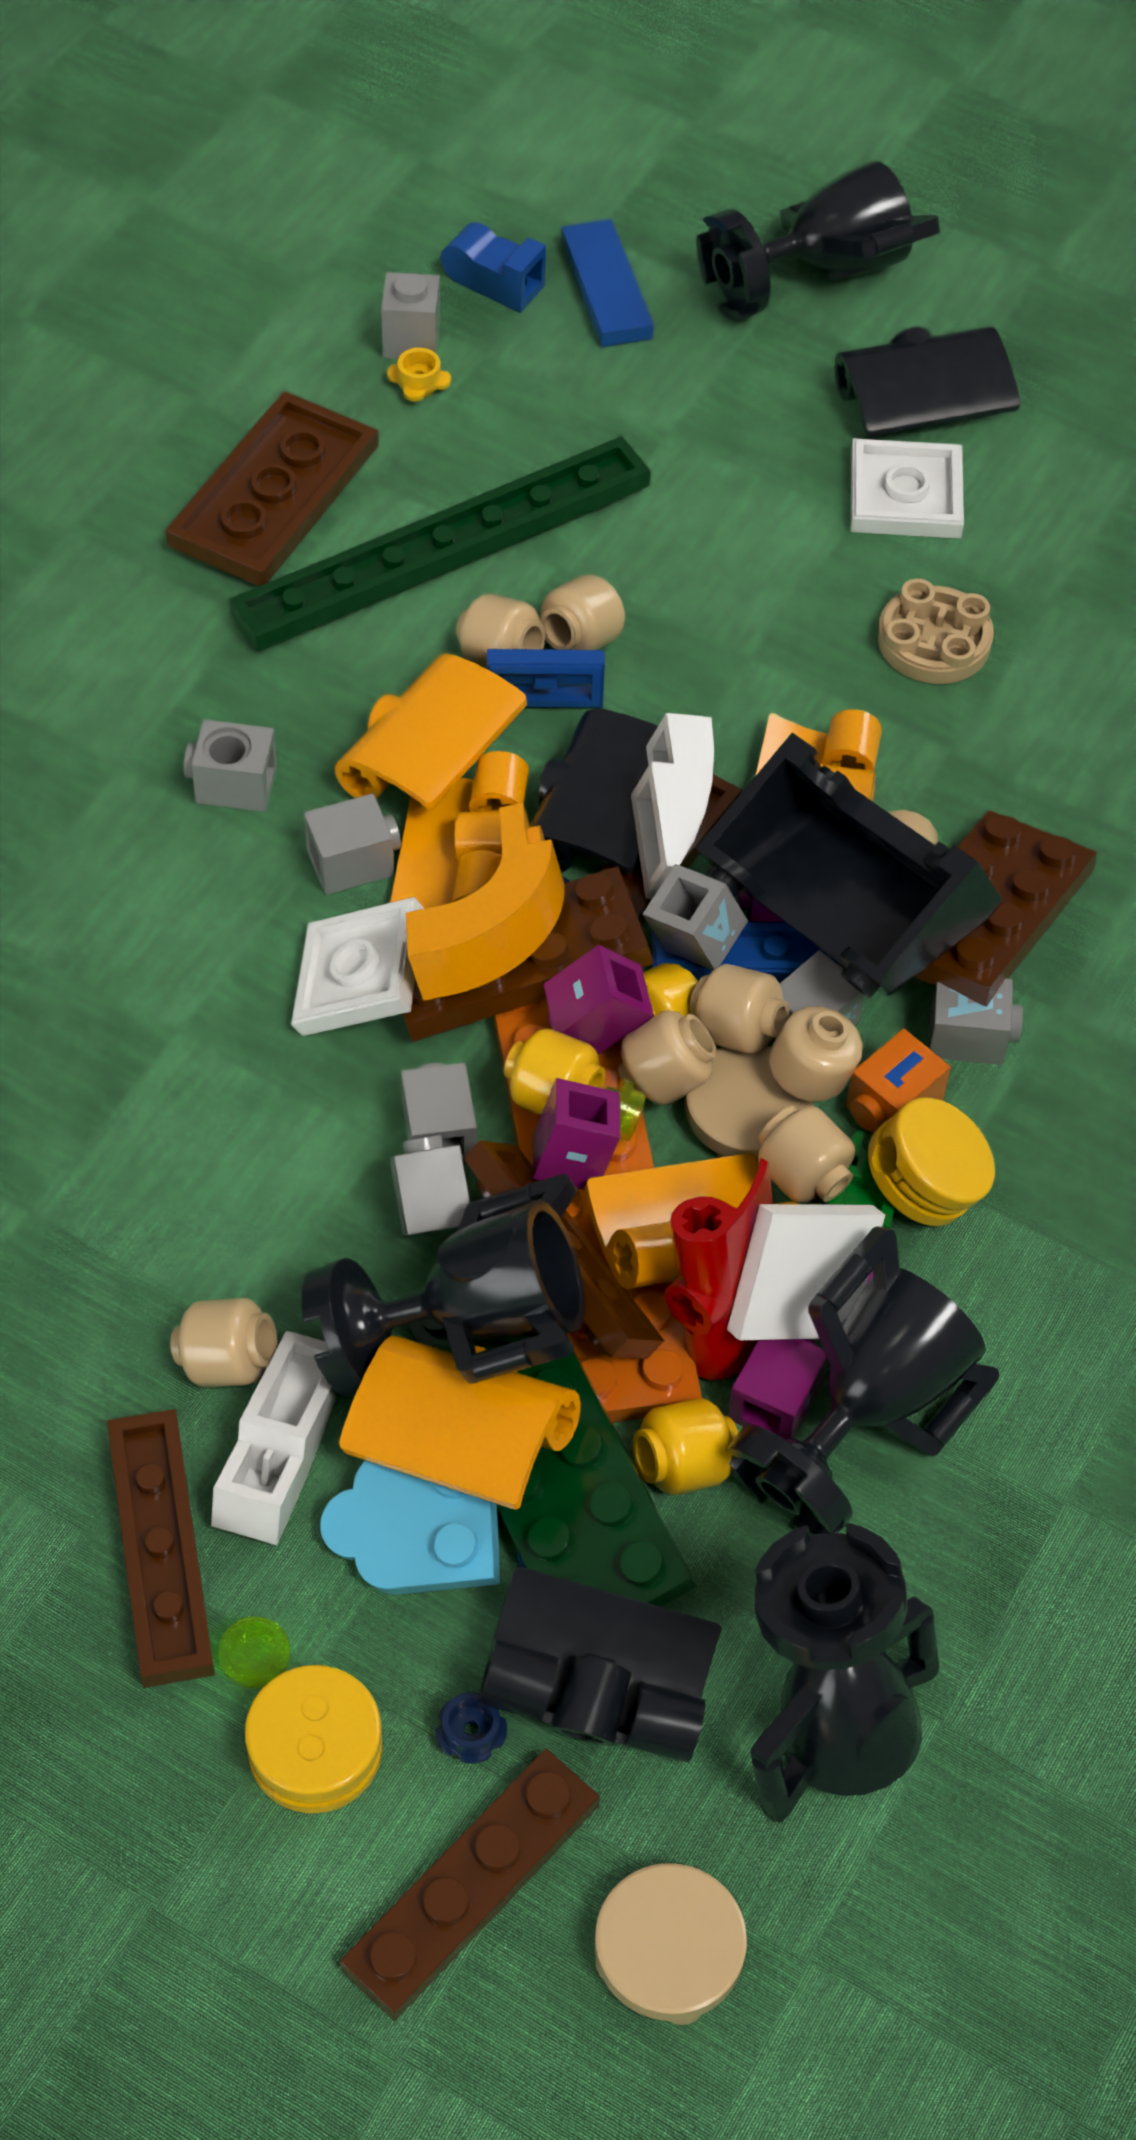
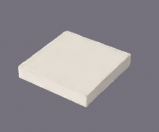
M853 439L851 447V532L962 538L964 528L962 445Z
M415 897L308 923L291 1025L302 1036L411 1012L415 976L408 959L406 912L425 909Z
M760 1204L727 1330L738 1340L819 1339L808 1312L810 1301L875 1226H883L885 1214L873 1205ZM868 1277L837 1312L841 1323L850 1313L856 1299L865 1288Z

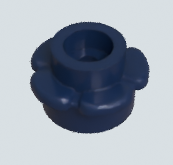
M476 1692L462 1693L448 1701L439 1712L441 1725L436 1729V1739L442 1751L449 1756H459V1759L466 1764H478L488 1760L491 1757V1751L494 1748L502 1747L507 1737V1722L505 1718L500 1717L499 1709L478 1703L479 1693ZM468 1724H475L478 1727V1731L473 1735H469L464 1731V1728Z

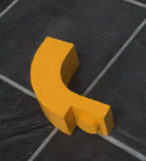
M523 803L499 808L502 857L496 872L485 885L458 901L406 912L408 959L423 1001L466 992L496 980L531 956L553 930L563 907L564 881L552 840H545L540 825L530 827Z

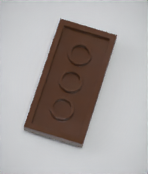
M283 391L165 530L167 546L257 586L268 583L379 447V430Z
M991 810L984 814L957 847L979 862L1003 902L987 922L915 976V978L935 986L939 982L986 1007L1004 980L1010 978L1092 874L1097 857V851Z
M619 867L589 874L583 878L564 883L563 907L551 933L524 962L496 980L466 992L423 1001L415 979L411 1012L403 1013L412 1042L547 999L543 984L597 945H601L641 964L642 968L652 965L653 960L648 943Z

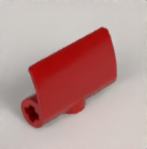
M760 1158L759 1168L752 1186L738 1208L714 1197L698 1196L685 1200L671 1214L670 1225L675 1265L680 1276L665 1289L664 1298L672 1315L683 1325L685 1345L689 1356L695 1362L697 1375L708 1380H723L739 1373L758 1340H738L727 1330L759 1206L760 1204H773L769 1162L763 1158Z

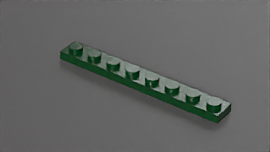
M620 436L229 598L230 614L255 650L259 652L650 487L651 470L623 436Z

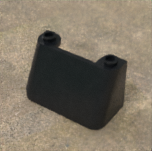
M791 733L696 847L712 865L706 875L726 883L734 898L742 890L846 967L841 976L860 993L871 998L878 991L889 997L987 922L1002 904L1003 900L978 861L955 845L949 850L947 846L939 841L936 845L928 841L858 792L848 778L838 770L834 773L826 766L821 767L815 759V756L818 754L816 749L794 733Z

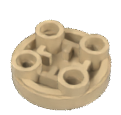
M911 579L903 584L901 593L892 598L882 611L877 636L879 649L885 660L895 670L913 680L930 684H949L962 681L977 673L989 658L994 637L993 624L989 616L991 606L982 595L976 593L966 594L944 586H933L932 583L925 579Z
M767 1046L756 1054L745 1053L726 1047L718 1048L717 1056L712 1059L713 1072L711 1077L685 1097V1113L692 1131L704 1145L717 1153L718 1158L748 1153L757 1156L758 1159V1152L761 1148V1145L758 1143V1136L765 1125L776 1114L788 1106L794 1105L798 1109L814 1106V1102L794 1097L782 1089L775 1080L769 1065L771 1046Z
M662 1863L641 1868L621 1880L611 1890L601 1907L597 1919L594 1942L596 1969L615 1997L631 2010L652 2019L670 2021L677 2025H688L697 2021L702 2014L707 2013L720 2004L734 1988L743 1968L747 1948V1933L743 1915L737 1902L725 1886L700 1869L675 1863Z

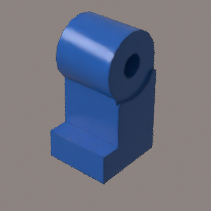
M471 222L441 252L442 266L451 279L519 313L525 309L545 286L546 245L529 237L519 245L503 237H497L490 228L481 223Z

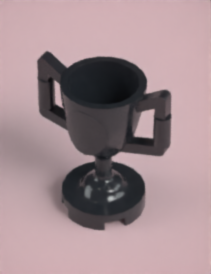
M870 161L841 174L817 190L808 200L781 210L782 228L788 233L786 236L761 244L756 231L747 218L735 209H727L703 218V222L709 227V231L696 235V247L704 284L707 285L717 281L727 302L717 305V308L730 320L740 321L760 314L766 309L771 291L768 267L771 263L796 256L805 264L822 270L825 280H839L884 269L903 262L908 258L914 242L939 234L940 227L937 215H911L909 202L896 175L888 166L880 161Z
M560 1174L468 1204L458 1231L447 1238L439 1247L437 1253L438 1260L430 1270L423 1290L416 1294L384 1302L368 1274L357 1262L349 1258L329 1262L323 1267L308 1271L302 1287V1316L304 1323L320 1319L329 1351L314 1355V1359L328 1384L343 1397L356 1394L374 1355L384 1340L392 1336V1330L398 1326L422 1319H433L446 1329L456 1368L464 1379L471 1384L571 1355L575 1347L566 1333L580 1330L584 1322L585 1292L575 1249L560 1219L577 1194V1188L567 1174ZM473 1339L520 1341L476 1353Z
M875 1226L817 1292L808 1306L809 1315L827 1356L830 1368L828 1387L832 1403L830 1412L804 1441L794 1438L783 1439L767 1429L749 1424L739 1431L726 1448V1451L732 1454V1459L729 1462L732 1474L750 1495L760 1504L769 1497L779 1507L795 1515L788 1523L789 1527L797 1529L807 1525L810 1536L839 1533L845 1527V1524L852 1519L853 1510L850 1502L832 1480L833 1472L827 1464L831 1453L850 1430L856 1426H880L916 1451L929 1456H935L949 1442L999 1379L998 1369L977 1363L984 1356L986 1347L983 1337L974 1323L950 1298L928 1281L899 1267L896 1234L893 1230L880 1226ZM873 1272L872 1278L856 1299L850 1313L841 1323L837 1312L870 1273ZM960 1379H964L923 1429L906 1419V1417L921 1411L955 1386Z
M845 1524L846 1534L832 1533L810 1536L807 1525L794 1529L770 1546L759 1560L755 1569L757 1581L755 1587V1615L762 1635L779 1655L793 1662L786 1675L781 1694V1712L754 1743L750 1752L761 1808L778 1823L787 1818L808 1784L820 1791L840 1796L866 1795L888 1787L902 1777L916 1760L923 1739L922 1719L912 1688L932 1680L939 1672L933 1609L916 1596L907 1600L906 1582L902 1572V1564L897 1553L882 1537L855 1524ZM907 1636L910 1657L896 1663L887 1652V1649ZM783 1754L787 1761V1765L785 1768H783L781 1758Z

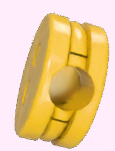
M928 1097L909 1101L893 1117L879 1126L869 1141V1167L879 1190L900 1213L918 1223L929 1226L950 1224L983 1199L993 1186L995 1163L987 1140L976 1124L965 1113L945 1101Z
M306 1665L292 1668L277 1675L259 1691L249 1708L246 1718L245 1742L253 1777L269 1798L287 1809L301 1813L329 1812L354 1801L373 1781L382 1757L381 1719L377 1704L371 1693L357 1678L331 1666Z

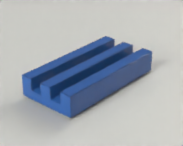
M487 649V670L497 674L526 695V707L603 708L604 650ZM516 684H534V685H516ZM557 684H592V685H557Z

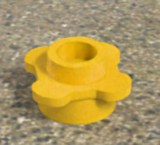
M417 347L404 351L399 356L397 364H392L387 370L388 380L397 383L403 389L404 398L409 401H421L425 397L430 396L436 389L445 390L451 385V375L449 372L441 370L439 356L427 348Z

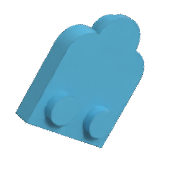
M365 1460L355 1475L353 1489L343 1491L333 1497L322 1513L320 1530L328 1548L342 1558L355 1560L356 1567L362 1578L384 1594L400 1595L500 1584L497 1504Z

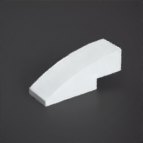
M666 713L646 746L649 766L633 790L631 800L645 897L647 899L654 897L674 864H681L695 840L706 813L713 780L714 740L711 717Z
M290 1331L285 1332L239 1420L238 1441L213 1488L212 1527L274 1545L278 1544L306 1481L338 1394L328 1384L314 1359V1355L329 1351L326 1341Z

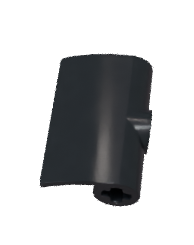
M993 326L935 336L926 328L911 327L898 333L889 344L838 352L835 357L834 371L839 394L844 401L857 399L865 434L869 437L1017 411L1020 407L1021 400L1014 373L999 333Z
M588 710L581 716L561 760L552 758L547 762L539 785V806L530 823V827L540 825L545 840H552L561 873L570 868L577 851H580L612 866H618L620 870L629 875L633 874L640 855L631 794L649 766L646 746L656 731L657 725L610 710Z
M517 1567L513 1571L500 1613L477 1702L550 1723L553 1731L580 1741L604 1746H614V1743L617 1742L689 1763L702 1728L706 1701L701 1697L722 1627L712 1621L528 1568Z

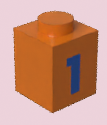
M903 1028L855 1069L850 1079L845 1107L850 1110L851 1115L862 1128L875 1132L879 1126L893 1117L901 1107L911 1100L928 1097L943 1101L951 1066Z

